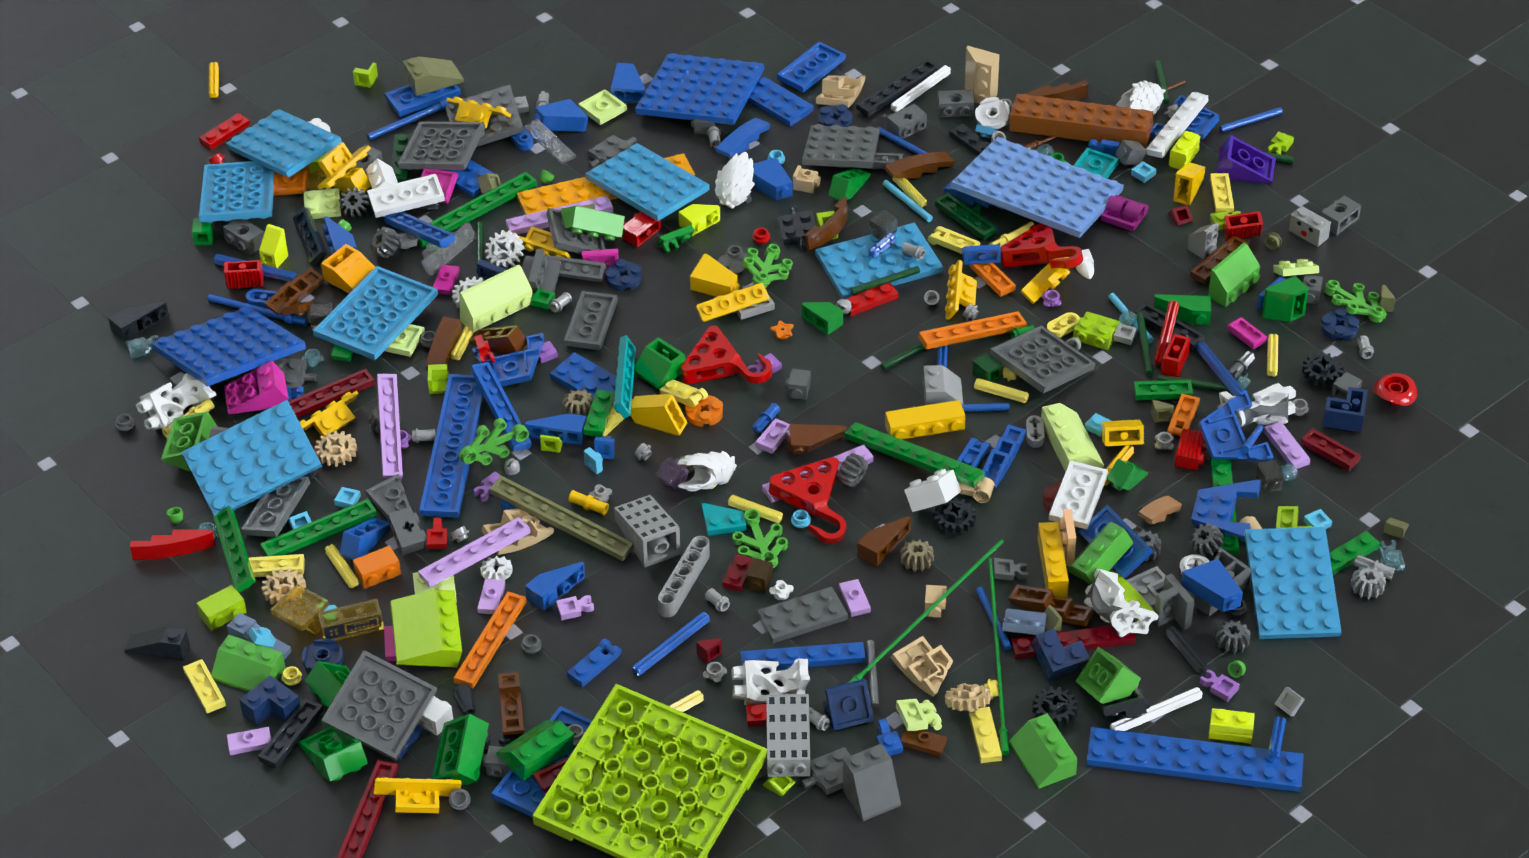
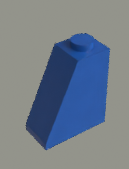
M617 63L611 85V94L622 102L639 103L645 94V87L634 64Z
M571 99L535 107L533 122L544 131L584 132L587 129L588 116Z
M776 157L753 164L752 182L755 183L754 188L776 201L793 196V182Z
M1219 559L1182 571L1181 585L1187 591L1218 610L1225 612L1241 606L1243 592Z

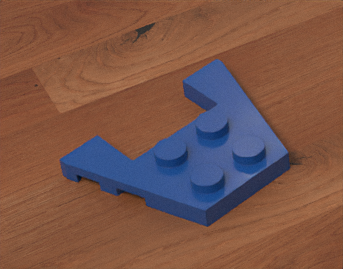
M1180 95L1173 105L1181 106L1185 102V97ZM1203 107L1185 131L1201 136L1200 139H1204L1218 123L1219 115ZM1156 123L1152 128L1150 137L1155 138L1165 125Z
M539 333L527 336V350L496 356L495 363L491 359L485 361L491 365L501 386L532 379L545 341L544 335ZM478 347L472 348L474 356L480 364Z
M1247 390L1242 391L1238 396L1232 398L1221 408H1218L1198 423L1212 459L1273 460L1274 457L1268 442L1252 446L1248 453L1241 451L1246 439L1235 412L1252 407Z
M1260 480L1198 490L1191 517L1192 524L1200 526V524L1205 526L1207 523L1212 526L1216 525L1220 531L1225 532L1226 536L1232 537L1234 535L1240 537L1241 541L1245 542V529H1251L1250 523L1232 522L1237 497L1258 498L1261 487Z

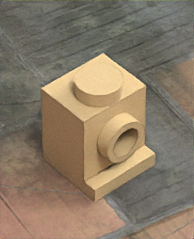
M798 165L793 175V190L814 193L815 188L820 185L821 177L818 176L817 171L801 169V166Z
M926 585L925 611L946 592L947 586ZM946 598L926 617H941V609H945Z

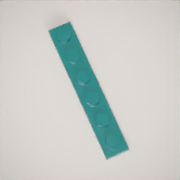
M627 335L620 338L618 347V367L616 369L617 378L615 380L616 389L614 391L615 400L613 403L615 411L620 413L624 419L631 416L636 347Z

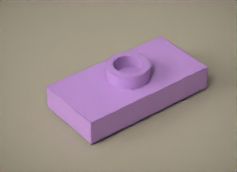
M485 579L478 605V613L494 614L502 601L505 580Z
M858 579L839 583V590L851 617L871 612V607Z
M269 727L228 734L230 755L264 749L271 740Z

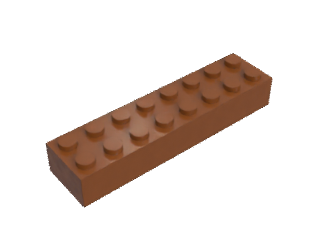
M1027 94L1016 95L1010 112V131L1083 141L1094 139L1099 143L1104 139L1117 141L1119 145L1122 140L1138 141L1145 149L1147 148L1153 128V111Z

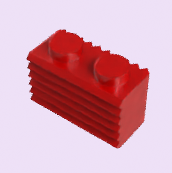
M1260 211L1224 216L1222 227L1226 241L1234 235L1240 239L1261 236L1263 220Z
M643 212L636 213L630 221L624 222L621 238L639 248L646 240L661 230V220L656 221Z
M261 260L224 262V276L227 289L263 286L264 274Z
M1177 334L1172 335L1162 358V375L1179 377L1189 355V337Z
M1182 429L1175 456V467L1198 471V466L1203 465L1205 454L1202 451L1206 452L1207 446L1201 431Z

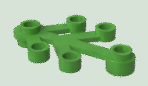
M770 244L766 247L765 262L757 256V249H748L747 257L744 258L742 265L752 273L754 285L763 283L764 287L767 288L771 281L786 280L788 278V270H791L793 265L792 260L783 259L782 263L772 265L773 260L779 258L780 249L778 245ZM754 263L759 267V269L761 270V272H759V271L753 266ZM778 271V273L768 275V273Z
M1329 280L1326 283L1324 292L1327 295L1333 296L1331 302L1334 305L1347 306L1346 311L1349 314L1369 315L1368 318L1373 322H1382L1386 318L1387 313L1378 305V293L1369 292L1367 300L1370 302V306L1365 302L1363 295L1364 285L1355 283L1352 289L1355 293V296L1341 289L1338 281Z
M498 418L493 423L495 428L491 433L485 425L477 428L476 433L478 435L469 446L461 449L459 459L466 464L478 461L483 465H489L493 458L488 452L499 455L500 458L507 457L510 453L509 449L505 445L499 447L497 445L514 438L516 441L522 442L528 438L529 431L524 425L517 424L511 432L497 437L507 426L503 418ZM487 437L484 443L479 445L482 442V440Z
M749 509L745 511L744 519L746 524L751 527L755 539L745 536L742 532H735L732 535V541L735 545L744 543L759 549L760 553L749 550L747 546H740L738 548V555L773 562V568H775L778 564L777 555L780 551L788 548V540L784 537L778 538L776 545L771 551L768 550V546L775 537L782 535V526L778 523L772 524L770 531L764 538L758 524L760 522L759 511Z

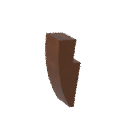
M443 316L429 351L425 366L426 370H428V365H448L451 359V352L462 331L460 319Z

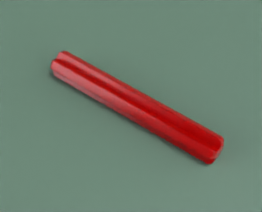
M1170 301L1168 303L1154 360L1157 366H1162V358L1172 336L1179 308L1177 301Z

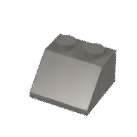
M943 365L924 366L923 386L925 405L960 400L961 404H963L960 377Z

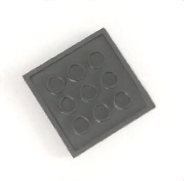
M510 85L463 99L466 102L468 100L476 101L479 105L487 103L492 105L493 108L501 106L506 108V111L511 114V118L491 114L487 128H485L477 146L525 132ZM449 103L445 106L449 122H457L455 121L458 107Z
M419 122L398 162L399 169L465 170L485 130L484 122Z
M811 125L802 158V165L872 168L880 136V128L871 126L862 128L857 126Z
M1042 325L990 349V355L1043 394L1093 370L1095 367V362Z
M364 650L321 721L323 724L348 737L358 739L365 746L396 761L434 698L438 688Z

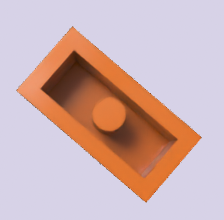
M390 546L353 560L355 574L364 589L401 575L400 562Z

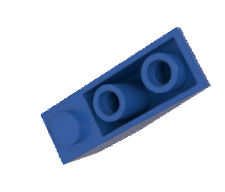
M327 216L324 217L325 224L322 225L324 235H328L326 236L327 245L331 246L329 247L330 254L332 255L345 244L357 250L353 235Z
M584 562L539 574L525 586L526 599L545 611L549 606L554 605L561 596L567 594L573 586L584 579Z

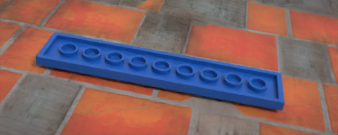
M449 374L419 509L420 516L459 518L470 464H466L459 459V453L463 447L469 446L476 437L484 399L473 375Z
M1091 727L1086 765L1301 792L1304 754L1280 751L1278 758H1270L1268 755L1269 749Z

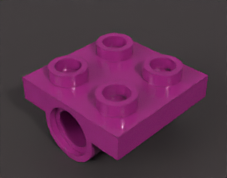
M1111 195L1107 200L1105 211L1101 215V221L1134 232L1147 214L1149 206L1119 195Z

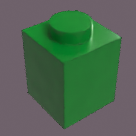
M193 218L192 235L195 246L213 245L214 228L212 222H200L199 218Z

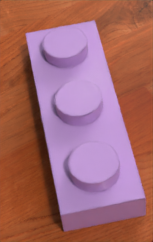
M1282 422L1264 427V434L1292 470L1310 465V458Z

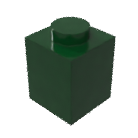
M985 353L973 361L972 375L994 383L1002 378V364L990 354Z

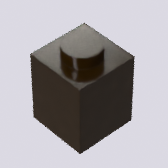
M753 558L746 574V588L766 593L773 577V562Z

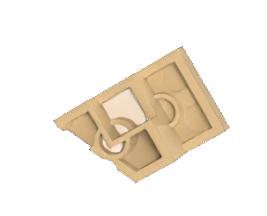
M827 76L822 80V93L816 97V104L830 106L843 104L849 108L858 97L864 85L865 76H860L858 79L849 76Z
M519 508L504 510L501 523L483 525L482 533L486 535L518 517L530 527V534L496 552L497 555L532 546L552 535L554 529L551 526L546 528L540 524L538 518Z
M923 636L893 653L890 657L914 684L933 697L938 693L953 663V660L942 645L932 649Z

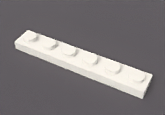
M1192 92L1147 147V155L1163 158L1208 102V95Z

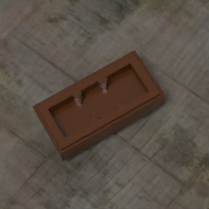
M313 301L299 302L283 307L282 313L283 315H304L305 311L315 308Z
M906 729L901 743L904 747L941 757L948 737L925 730L907 731Z

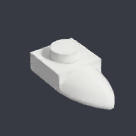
M1089 249L1082 250L1083 262L1075 268L1083 277L1091 279L1094 274V260Z

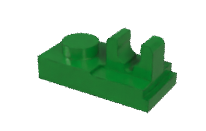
M692 224L660 236L656 242L657 246L662 247L666 254L670 252L669 244L676 251L679 248V241L683 243L691 239L694 232Z

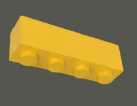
M960 400L885 412V427L888 435L899 439L964 430L965 413Z
M1038 523L1037 540L1045 588L1053 590L1054 596L1067 597L1069 580L1059 523Z

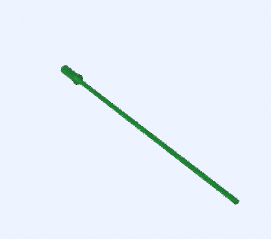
M1001 539L997 544H995L977 563H975L956 583H954L936 602H934L916 621H914L875 660H873L861 673L853 675V678L850 679L847 683L861 680L863 676L879 660H881L900 640H902L920 621H922L941 601H943L1004 541Z
M989 558L1001 728L998 734L1000 736L1001 754L1007 756L1009 755V731L1005 727L992 558Z

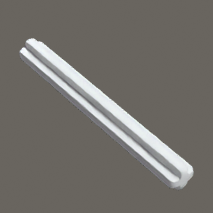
M943 66L891 104V110L898 112L951 73L950 67Z
M1195 687L1150 706V709H1147V713L1142 714L1139 718L1124 717L1112 722L1110 729L1115 731L1131 729L1201 699L1202 691Z

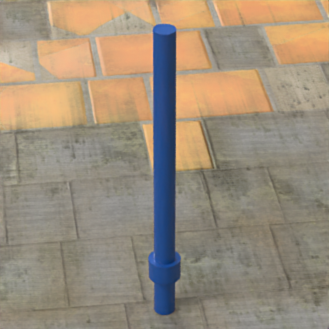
M446 99L438 101V104L367 134V138L372 140L439 110L444 111L446 110L445 106L449 103Z
M209 294L207 300L210 302L238 309L250 307L261 315L281 319L285 323H297L304 326L308 324L307 318L294 316V314L278 316L267 308Z

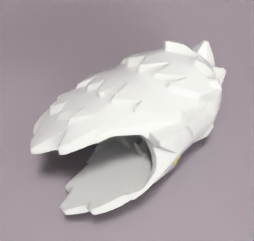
M1140 81L1137 84L1133 83V88L1125 92L1121 96L1122 99L1116 104L1118 107L1145 109L1156 114L1164 99L1163 94L1165 90L1161 89L1156 83Z
M746 152L741 153L739 156L736 153L723 167L722 171L718 170L717 179L715 180V193L720 200V204L726 205L731 209L743 203L750 194L751 188L755 185L752 182L753 160L748 158Z
M724 451L721 453L709 452L708 454L686 455L678 461V464L694 465L695 474L690 481L680 483L678 487L687 489V491H698L700 489H713L718 484L727 483L737 467L734 464L735 457H729Z

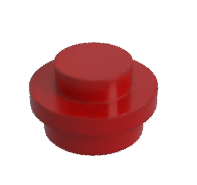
M218 153L208 159L209 164L224 163L222 159L225 156Z
M757 228L752 234V239L758 244H764L770 240V234L765 228Z

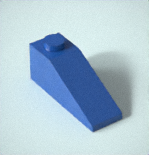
M569 413L526 421L525 427L529 431L528 437L540 440V435L559 437L563 443L582 445L586 436L583 429L587 416Z
M374 517L344 531L339 554L347 556L349 560L367 555L390 529L388 522Z

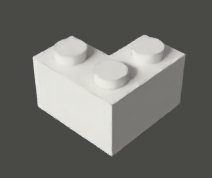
M941 469L934 472L935 475L928 477L926 481L918 479L910 482V486L904 491L912 512L947 503L960 493L961 489L954 470L946 471Z

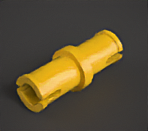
M575 490L571 491L568 498L569 502L583 506L585 510L590 509L602 515H605L609 508L608 503L594 499L592 495L586 496Z

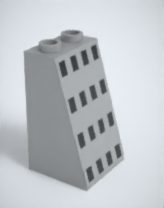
M651 495L614 507L615 522L625 538L633 543V550L644 568L681 555L679 526Z
M809 694L767 695L768 777L810 776Z

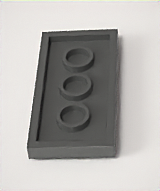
M582 291L564 338V346L601 350L618 301L617 295Z
M300 477L262 496L241 528L243 535L277 537L311 483L309 478Z
M832 587L757 610V616L773 644L848 620V614Z

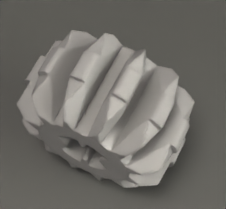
M1369 566L1366 569L1360 567L1352 575L1351 588H1353L1354 594H1359L1360 598L1365 596L1369 600L1372 596L1377 599L1384 592L1386 578L1383 577V572H1377V567L1371 569Z

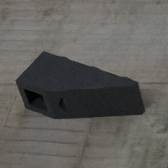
M160 301L122 309L108 319L111 331L125 342L169 316L167 302Z

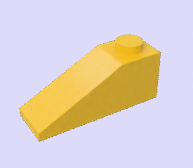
M363 168L346 170L345 176L334 181L335 185L333 187L339 188L340 191L346 194L348 193L347 188L353 191V188L357 187L358 191L363 189L365 194L367 189L371 187ZM326 174L320 177L321 181L327 178Z

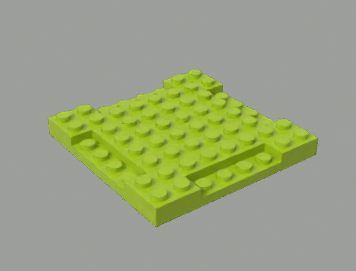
M615 684L532 815L533 823L565 839L572 841L575 838L617 858H708L710 849L745 790L748 791L766 761L767 748Z

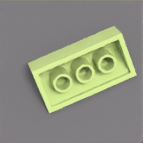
M517 265L460 292L461 323L465 326L467 325L474 333L531 305L532 289L521 266Z
M1061 403L1042 407L1041 418L1044 422V430L1065 472L1070 461L1104 468V464L1077 412Z

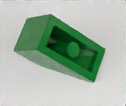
M804 302L801 304L802 318L825 334L829 335L843 325V310L831 302Z
M1118 458L1106 479L1111 481V486L1119 491L1122 489L1130 490L1144 479L1148 472L1134 463Z

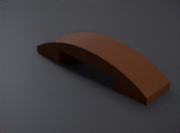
M843 197L834 206L835 213L821 227L814 225L805 234L807 250L815 249L827 243L843 229L848 219L847 197Z
M519 672L498 674L503 735L524 733Z

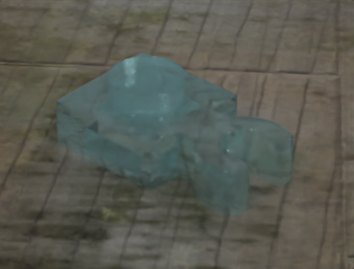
M158 335L151 336L147 340L141 337L126 341L131 358L150 354L149 350L152 349L151 343L158 340Z
M1391 540L1390 546H1386L1384 541H1381L1380 559L1382 564L1395 568V571L1404 570V559L1401 550H1395V540Z

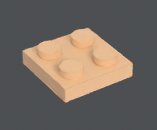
M1063 509V518H1059L1060 530H1062L1060 534L1066 566H1070L1075 560L1076 533L1072 510Z

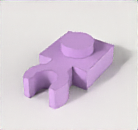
M586 595L580 600H577L576 596L556 601L561 620L581 616V611L592 612L594 610V604L591 603L590 595Z

